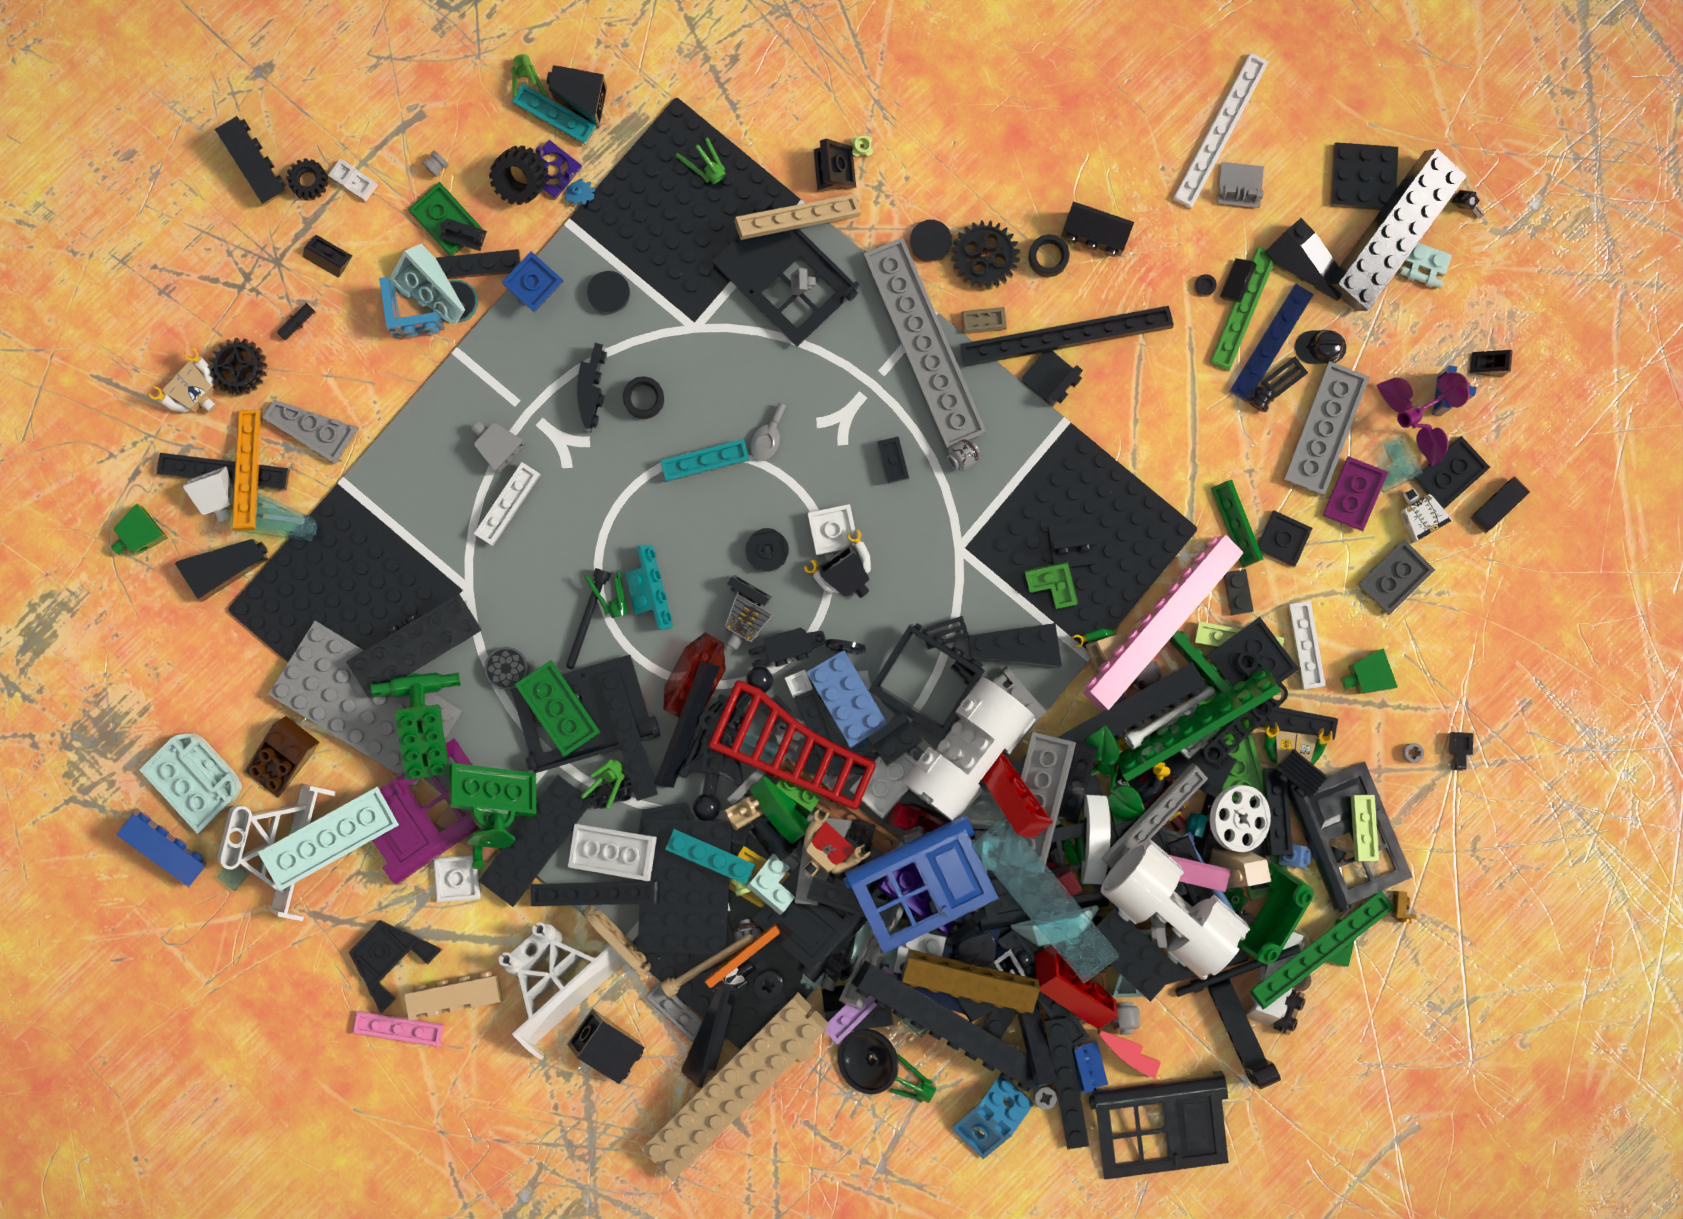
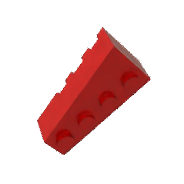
M1001 753L981 781L990 790L992 797L998 803L1016 834L1034 839L1050 826L1053 820L1004 753Z
M1052 943L1035 955L1036 979L1039 980L1041 993L1047 995L1057 1004L1062 1005L1072 1014L1077 1015L1096 1029H1100L1117 1018L1116 1000L1097 982L1093 984L1088 973L1083 969L1079 971L1073 966V960L1068 955L1063 956L1059 953V946Z

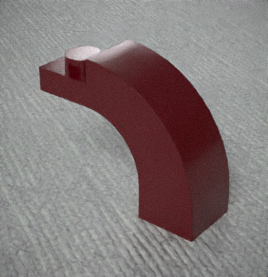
M897 802L888 819V822L893 826L917 829L915 832L922 835L925 833L923 832L924 829H920L918 826L924 827L927 833L951 822L942 815L911 802L908 804Z

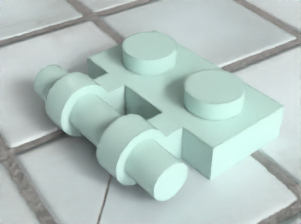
M1417 243L1404 261L1411 264V267L1403 266L1400 274L1406 276L1408 280H1417L1425 283V286L1430 288L1434 286L1440 289L1443 280L1437 279L1436 275H1446L1452 255ZM1418 268L1429 271V274L1426 275L1418 272Z

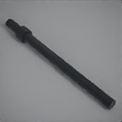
M1299 944L1283 949L1276 961L1301 953ZM1256 959L1209 976L1205 980H1200V978L1190 981V984L1176 988L1175 992L1178 997L1191 992L1198 993L1203 991L1205 987L1268 964H1264Z

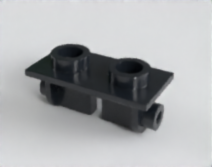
M448 218L440 226V230H442L440 239L481 251L487 231Z
M625 777L621 781L613 803L627 801L635 796L630 778L626 779ZM616 781L611 782L612 788L614 787ZM607 783L597 786L589 794L594 809L606 808L613 790H609Z
M1292 989L1290 996L1286 997L1285 1005H1287V1010L1284 1017L1272 1023L1275 1024L1273 1029L1282 1032V1029L1285 1028L1283 1033L1290 1035L1291 1031H1295L1298 1023L1296 1016L1298 1011H1302L1306 1001L1304 998L1305 994L1298 991V994L1295 995L1296 990Z

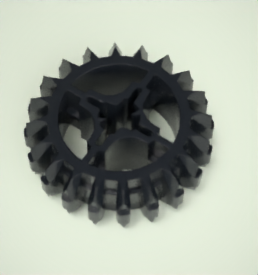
M235 338L233 344L228 339L226 340L227 346H223L220 343L218 346L221 350L219 352L213 350L216 357L209 358V361L214 363V365L208 366L210 370L214 371L210 374L212 378L216 379L214 385L220 386V390L223 392L228 391L229 395H233L236 392L238 396H241L243 390L246 394H250V387L257 390L258 388L255 384L257 382L263 384L260 376H267V373L262 370L268 367L263 362L266 356L260 355L262 349L260 347L256 348L254 342L248 343V340L245 338L241 342L238 338ZM241 351L250 353L254 363L244 361ZM230 354H232L231 359H230L229 361H227V362H224L225 359H226ZM240 363L242 367L239 368L238 371H236L234 369L235 365L237 366V364ZM223 371L232 373L235 383L226 381ZM248 372H252L251 375L246 380H244L245 375Z

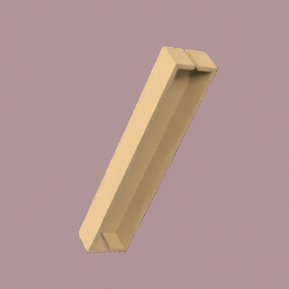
M799 993L780 1009L641 1149L654 1163L658 1161L661 1163L659 1168L672 1181L827 1029L829 1023L816 1010L809 1018L805 1016L812 1006Z

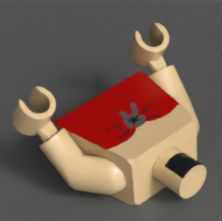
M822 807L817 809L814 818L806 829L803 844L806 849L805 854L810 858V861L803 867V870L811 877L820 868L826 874L830 872L839 874L850 871L861 860L870 855V852L865 855L861 853V848L865 846L864 844L854 848L826 822L830 815L829 812L825 817L819 814Z

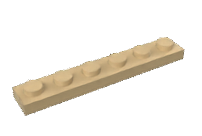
M855 194L738 216L735 217L734 222L740 239L743 240L858 217L861 214V210Z

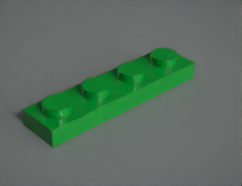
M1228 480L1212 487V493L1229 536L1243 552L1239 558L1242 568L1264 560L1233 481Z
M1177 630L1168 640L1188 663H1194L1200 676L1210 687L1215 689L1217 695L1226 693L1233 688L1227 679L1220 677L1215 665L1211 662L1208 663L1203 658L1202 651L1189 643V638L1183 631L1179 632Z

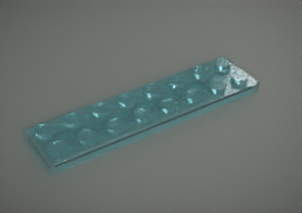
M1006 817L972 843V848L1084 984L1119 958L1118 952L1023 836L1016 834Z

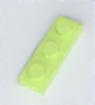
M1375 795L1351 796L1355 862L1379 861Z

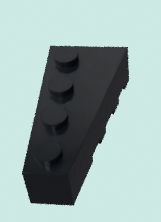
M236 116L217 127L215 131L261 203L266 205L286 193L283 187L287 185L280 174L278 176L275 175L272 170L275 167L268 156L264 157L260 151L263 147L256 137L252 138L249 133L251 128L246 120H241Z
M1056 623L968 636L971 659L1053 668L1062 667Z

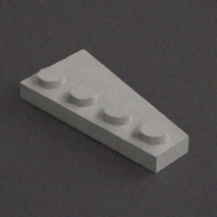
M273 400L262 417L334 464L338 462L359 430L356 426L342 423L341 421L330 419L277 400Z
M808 816L807 820L811 823L814 816ZM833 818L826 819V822L845 838L852 821ZM803 845L795 903L818 906L820 902L807 898L813 877L829 881L830 873L826 874L820 868L811 877L803 870V867L810 861V858L805 854L806 849Z

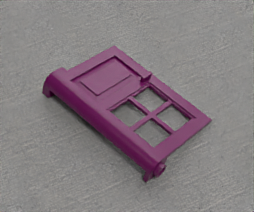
M455 738L446 743L448 758L451 757L458 764L473 765ZM403 773L379 789L399 825L372 841L387 862L382 868L395 885H399L407 880L406 878L479 828L473 821L471 812L463 817L457 808H451L459 820L442 832H438L425 811L444 798L449 804V790L445 791L436 776H432L431 779L441 792V795L423 808L408 787L418 779L406 780Z

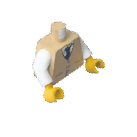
M191 346L192 350L195 351L193 356H188L184 351L186 359L190 361L162 391L159 387L152 386L157 389L156 396H152L149 393L147 395L154 400L159 399L161 404L173 411L187 413L192 410L196 413L202 407L208 413H211L218 405L211 398L216 392L213 387L215 379L210 376L213 371L208 368V363L201 356L198 357L197 349Z

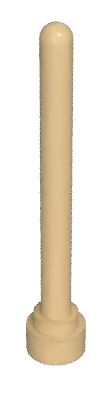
M748 934L681 976L673 977L672 979L667 978L661 982L664 993L668 997L674 996L678 993L681 985L753 942L754 937Z

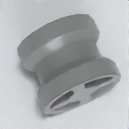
M434 150L430 153L428 159H424L421 162L435 177L440 175V171L443 168L446 169L449 166Z
M1041 1086L1038 1093L1034 1092V1102L1039 1108L1048 1110L1055 1106L1057 1096L1052 1088Z

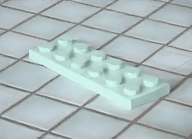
M377 786L259 851L258 854L278 890L281 891L397 827L399 824Z

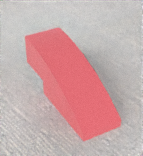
M1100 1029L1098 1030V1035L1119 1058L1141 1073L1154 1079L1156 1078L1161 1062L1140 1054L1143 1048L1141 1044Z

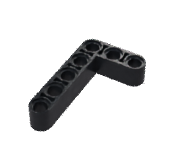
M1249 651L1239 654L1235 659V667L1247 680L1257 671L1267 668L1254 653ZM1243 656L1250 658L1251 666L1249 668H1245L1241 664ZM1272 672L1271 674L1281 690V698L1275 700L1271 697L1261 703L1265 707L1263 715H1259L1256 712V707L1232 720L1202 749L1201 756L1206 763L1220 762L1285 702L1288 697V690ZM1242 718H1246L1249 721L1250 725L1247 730H1243L1240 727L1239 723ZM1226 733L1232 734L1234 738L1231 745L1224 742L1223 738ZM1211 747L1215 748L1218 752L1215 760L1210 759L1207 754Z
M1227 979L1208 986L1210 996L1250 1083L1261 1090L1281 1081L1280 1074L1274 1063L1265 1058L1231 981Z

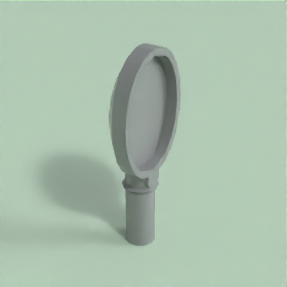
M779 403L772 419H770V423L760 427L752 437L750 449L752 456L756 460L766 461L778 450L780 433L777 426L780 424L779 422L787 407L786 405Z

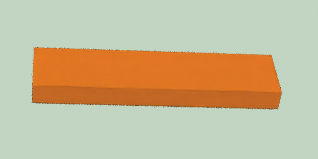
M776 924L771 925L756 937L753 942L745 946L707 976L705 983L709 988L716 985L780 934Z

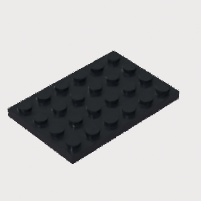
M644 818L643 835L657 837L650 881H657L658 903L640 904L637 952L717 954L727 947L730 878L665 849L675 829L731 853V823L724 821Z

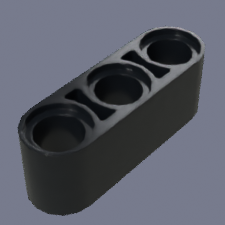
M1514 476L1484 503L1470 519L1486 534L1522 501L1530 491Z

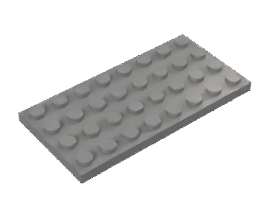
M314 621L268 695L400 776L404 773L395 710L409 708V696L395 698L392 695L369 698L346 663L347 660L362 652L363 649L319 622ZM426 693L425 703L427 706L439 704L441 707L444 737L446 740L463 711L434 693ZM419 778L418 780H416V781H415L414 783H412V784H414L415 786H417L418 783L420 782L421 778Z

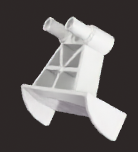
M302 783L297 805L254 814L242 805H235L229 808L222 840L217 852L218 863L226 869H234L241 864L274 888L275 893L270 912L278 917L303 921V916L288 911L295 883L279 891L276 884L265 877L267 868L262 859L260 860L258 871L246 863V861L259 855V851L274 844L280 815L295 812L290 835L310 824L318 792L334 796L335 791ZM271 817L266 834L257 820ZM251 823L265 843L243 854ZM238 831L240 834L239 840L231 843L229 840L230 834Z
M538 922L536 923L538 927L534 925L532 928L533 934L511 954L505 952L502 953L505 957L500 955L499 963L508 973L519 978L529 1017L512 1035L530 1053L542 1060L544 1056L535 1046L541 1038L624 963L635 973H638V971L611 945L599 956L593 958L562 944V933L552 925ZM536 946L535 954L530 956V950ZM561 949L564 950V951H566V952H569V953H570V954H569L565 959H563L562 961H561ZM550 954V973L531 971ZM581 959L591 962L568 984L565 985L560 979ZM530 978L541 979L534 987H531ZM555 983L560 991L537 1011L535 1001Z

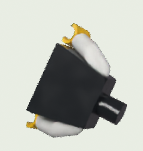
M856 529L858 533L857 539H852L850 533H848L849 540L855 543L854 546L851 543L820 566L818 561L810 560L814 565L813 570L808 565L804 566L807 573L814 574L813 578L823 590L835 594L841 593L845 597L855 592L859 598L864 597L869 592L865 583L870 580L868 573L871 570V560L864 542L860 540L862 534L859 530Z

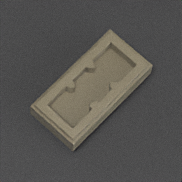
M1004 307L962 311L964 334L1007 329Z

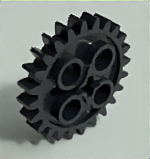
M981 220L980 226L977 227L973 222L971 230L965 226V234L958 233L960 240L954 239L953 244L957 247L951 248V252L956 255L951 257V261L957 263L953 265V269H960L957 277L964 275L963 283L970 280V287L977 283L979 290L982 289L983 285H986L987 289L990 290L991 284L998 288L999 281L1006 284L1007 279L1005 276L1013 277V273L1010 270H1017V266L1013 263H1019L1020 258L1015 256L1020 253V249H1014L1018 241L1011 242L1014 234L1006 235L1008 228L1006 227L1001 231L999 229L1000 223L992 227V221L990 220L988 226H985L983 220ZM994 238L997 244L990 246L986 243V239ZM973 245L977 248V252L969 253L966 247ZM998 248H1003L1002 251H996ZM982 252H985V254H989V258L986 259L985 256L981 257ZM1001 257L1005 263L997 265L994 263V258ZM975 258H976V260H974L973 262H971V263L968 262L969 259H975ZM982 265L985 271L978 273L974 270V266Z

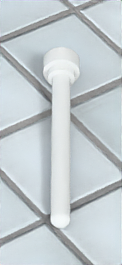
M1208 687L1141 730L1129 731L1124 735L1127 745L1132 750L1136 749L1141 745L1143 738L1215 693V689Z

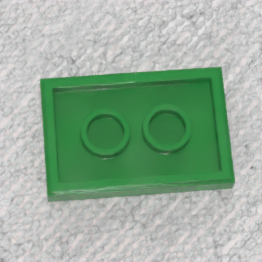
M438 182L408 209L449 256L455 255L464 246L440 239L442 232L440 226L442 222H445L446 218L482 229L441 182Z

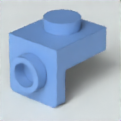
M1292 844L1293 855L1279 856V865L1305 869L1308 868L1312 858L1309 847Z

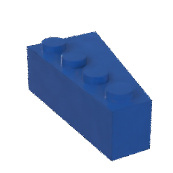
M136 808L116 834L188 887L207 864L202 854L197 851L192 852L187 848V844L184 841L174 838L166 828L155 823L138 808Z

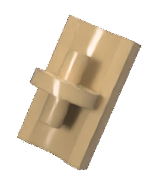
M753 795L724 811L728 822L731 823L732 828L735 830L764 815L759 807V802L755 800Z

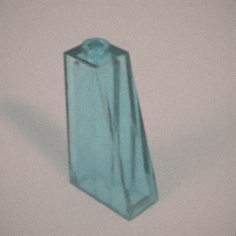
M258 493L256 530L239 532L312 541L313 535L317 531V524L315 523L316 520Z

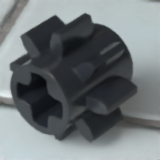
M844 953L841 957L835 954L827 960L825 971L834 982L838 978L843 981L851 976L854 964L850 962V958Z

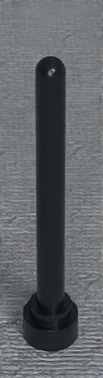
M595 568L593 581H595L594 585L600 593L603 585H606L607 581L609 582L612 573ZM593 591L589 597L566 664L568 669L575 667L598 601Z

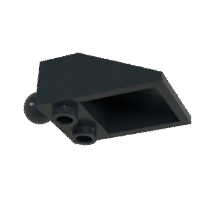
M997 947L994 961L985 967L1027 977L1022 969H1026L1032 964V956L1027 951H1020L1014 956L1011 949ZM962 996L956 998L970 1022L998 1008L991 1003H977L970 998Z

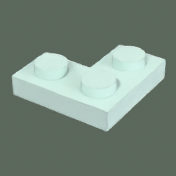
M773 853L746 887L781 915L795 896L779 883L790 867L785 862L780 861Z

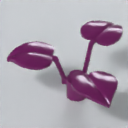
M1458 372L1444 374L1437 383V388L1443 395L1420 408L1412 406L1410 399L1413 396V390L1405 379L1395 377L1377 384L1378 390L1388 405L1396 412H1399L1397 421L1401 427L1408 428L1412 426L1413 429L1416 427L1422 428L1416 435V442L1430 465L1434 466L1440 462L1448 450L1447 435L1441 428L1432 429L1429 424H1419L1423 416L1422 411L1444 398L1451 407L1459 408L1465 405L1470 393L1466 377Z

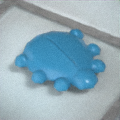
M581 178L567 188L565 201H572L574 205H578L579 202L585 205L587 201L594 199L593 192L595 188H590L591 182L585 183Z

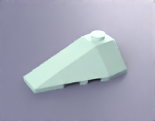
M422 244L403 252L389 277L391 282L406 297H413L418 300L419 305L423 307L428 306L434 312H437L441 318L456 325L465 309L436 258Z

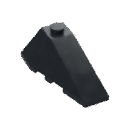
M1300 218L1265 251V254L1281 270L1293 273L1297 276V279L1307 281L1314 285L1315 289L1338 301L1341 297L1326 284L1339 266L1316 232Z

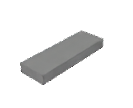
M659 981L645 998L686 1037L694 1042L703 1020L676 995L668 997L661 987V981Z

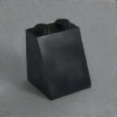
M553 65L552 72H548L546 80L553 99L575 114L595 124L596 128H599L607 92L604 74Z
M593 1008L567 1044L579 1060L618 1084L628 1077L631 1067L635 1061L642 1057L645 1048L639 1040Z

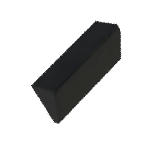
M315 235L308 242L303 252L305 259L338 278L342 275L352 258L351 254L318 235Z

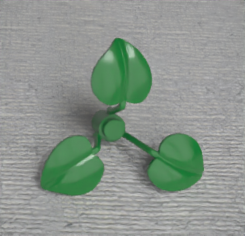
M1105 725L1098 731L1090 734L1084 742L1099 747L1095 759L1099 760V762L1093 768L1091 775L1097 770L1103 775L1111 774L1110 791L1112 794L1107 797L1109 807L1113 812L1123 817H1140L1146 810L1138 792L1127 785H1120L1115 789V779L1118 773L1115 768L1118 765L1119 749L1112 733Z

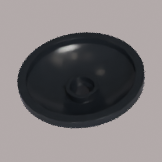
M872 1029L855 1030L842 1040L838 1049L840 1072L846 1082L855 1090L864 1094H879L887 1090L895 1082L899 1071L898 1055L892 1043L880 1032Z

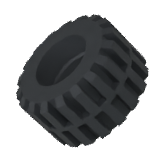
M522 145L518 148L517 146H512L496 158L491 165L490 170L492 171L489 173V178L493 180L490 184L491 187L495 186L496 190L494 192L496 195L499 193L503 201L508 199L510 204L515 202L517 205H522L524 202L527 204L545 188V183L548 181V176H546L548 168H544L545 160L539 158L541 155L538 152L536 154L533 153L534 149L529 147L526 150L525 146ZM511 166L517 167L525 173L527 184L520 183L513 177Z

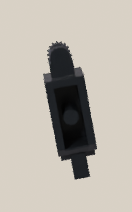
M800 627L763 638L764 645L751 648L748 652L749 655H755L766 651L768 658L754 661L752 663L753 668L769 663L770 665L775 664V667H780L788 664L787 660L796 658V661L809 658L808 654L812 653V650L826 644V639L823 631L806 633V630Z

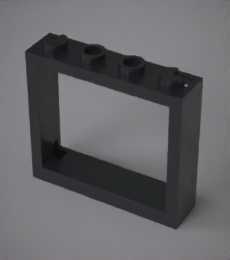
M910 624L868 691L943 738L957 717L955 711L986 670L982 668L983 664L972 658L970 661L963 656L965 653L955 646L952 649L946 646V641L940 636L935 635L932 637L926 633L928 629L921 624ZM913 634L975 672L972 680L943 725L881 686Z

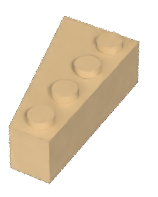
M492 972L478 974L479 979L470 980V976L457 978V983L449 984L447 980L435 983L436 987L427 989V985L413 987V992L404 994L408 1020L411 1021L419 1017H430L443 1014L444 1012H455L465 1008L501 1002L503 1000L498 975L492 976Z

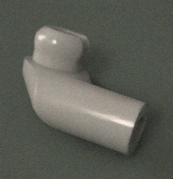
M783 723L777 724L773 730L778 746H780L787 729ZM791 740L788 750L796 753L800 743Z

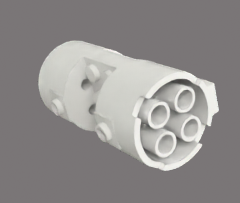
M985 677L980 678L955 711L960 719L952 726L945 739L939 743L936 751L928 747L902 781L909 790L950 821L960 818L967 812L983 790L978 784L1002 751L1010 755L1036 720L1035 716L1023 704Z
M1148 837L1144 842L1138 843L1129 849L1115 863V866L1109 871L1103 881L1101 893L1118 907V914L1127 922L1131 920L1134 924L1140 923L1150 918L1153 914L1163 923L1168 921L1173 926V931L1167 941V956L1174 963L1180 962L1184 967L1187 966L1199 978L1205 980L1208 974L1216 975L1234 958L1239 951L1237 947L1239 940L1245 939L1246 933L1250 928L1247 922L1215 895L1210 899L1197 903L1193 907L1180 897L1174 890L1181 875L1184 873L1182 866Z

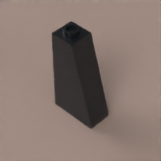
M250 539L179 560L175 564L196 598L205 601L269 560L266 555L268 550L263 542Z

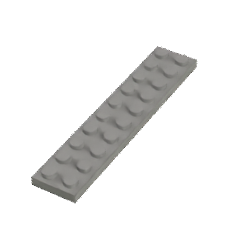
M903 237L863 253L946 449L948 450L963 439L969 441L986 434V428Z

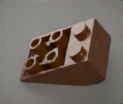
M285 716L272 725L244 772L279 798L310 759L320 742Z

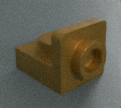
M1393 891L1392 905L1395 909L1392 910L1391 917L1398 918V922L1411 923L1412 919H1418V915L1406 914V910L1410 906V898L1407 896V892Z

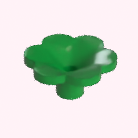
M1240 887L1226 888L1224 895L1235 912L1242 911L1243 906L1248 902L1247 897L1244 895V890Z

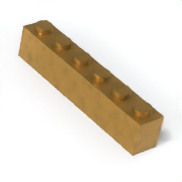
M908 949L902 970V982L910 987L920 986L927 988L931 992L937 993L941 991L949 993V995L956 998L962 996L970 998L977 1003L987 1002L998 1008H1012L1020 1013H1033L1040 991L1038 979L987 967H978L975 964H968Z

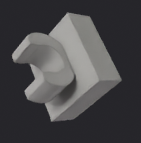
M799 268L791 274V295L799 296L805 291L810 290L811 286H816V277H807V269Z

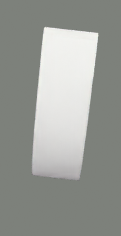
M1085 795L1084 817H1087L1085 861H1082L1081 883L1103 884L1108 865L1101 858L1110 849L1107 796Z

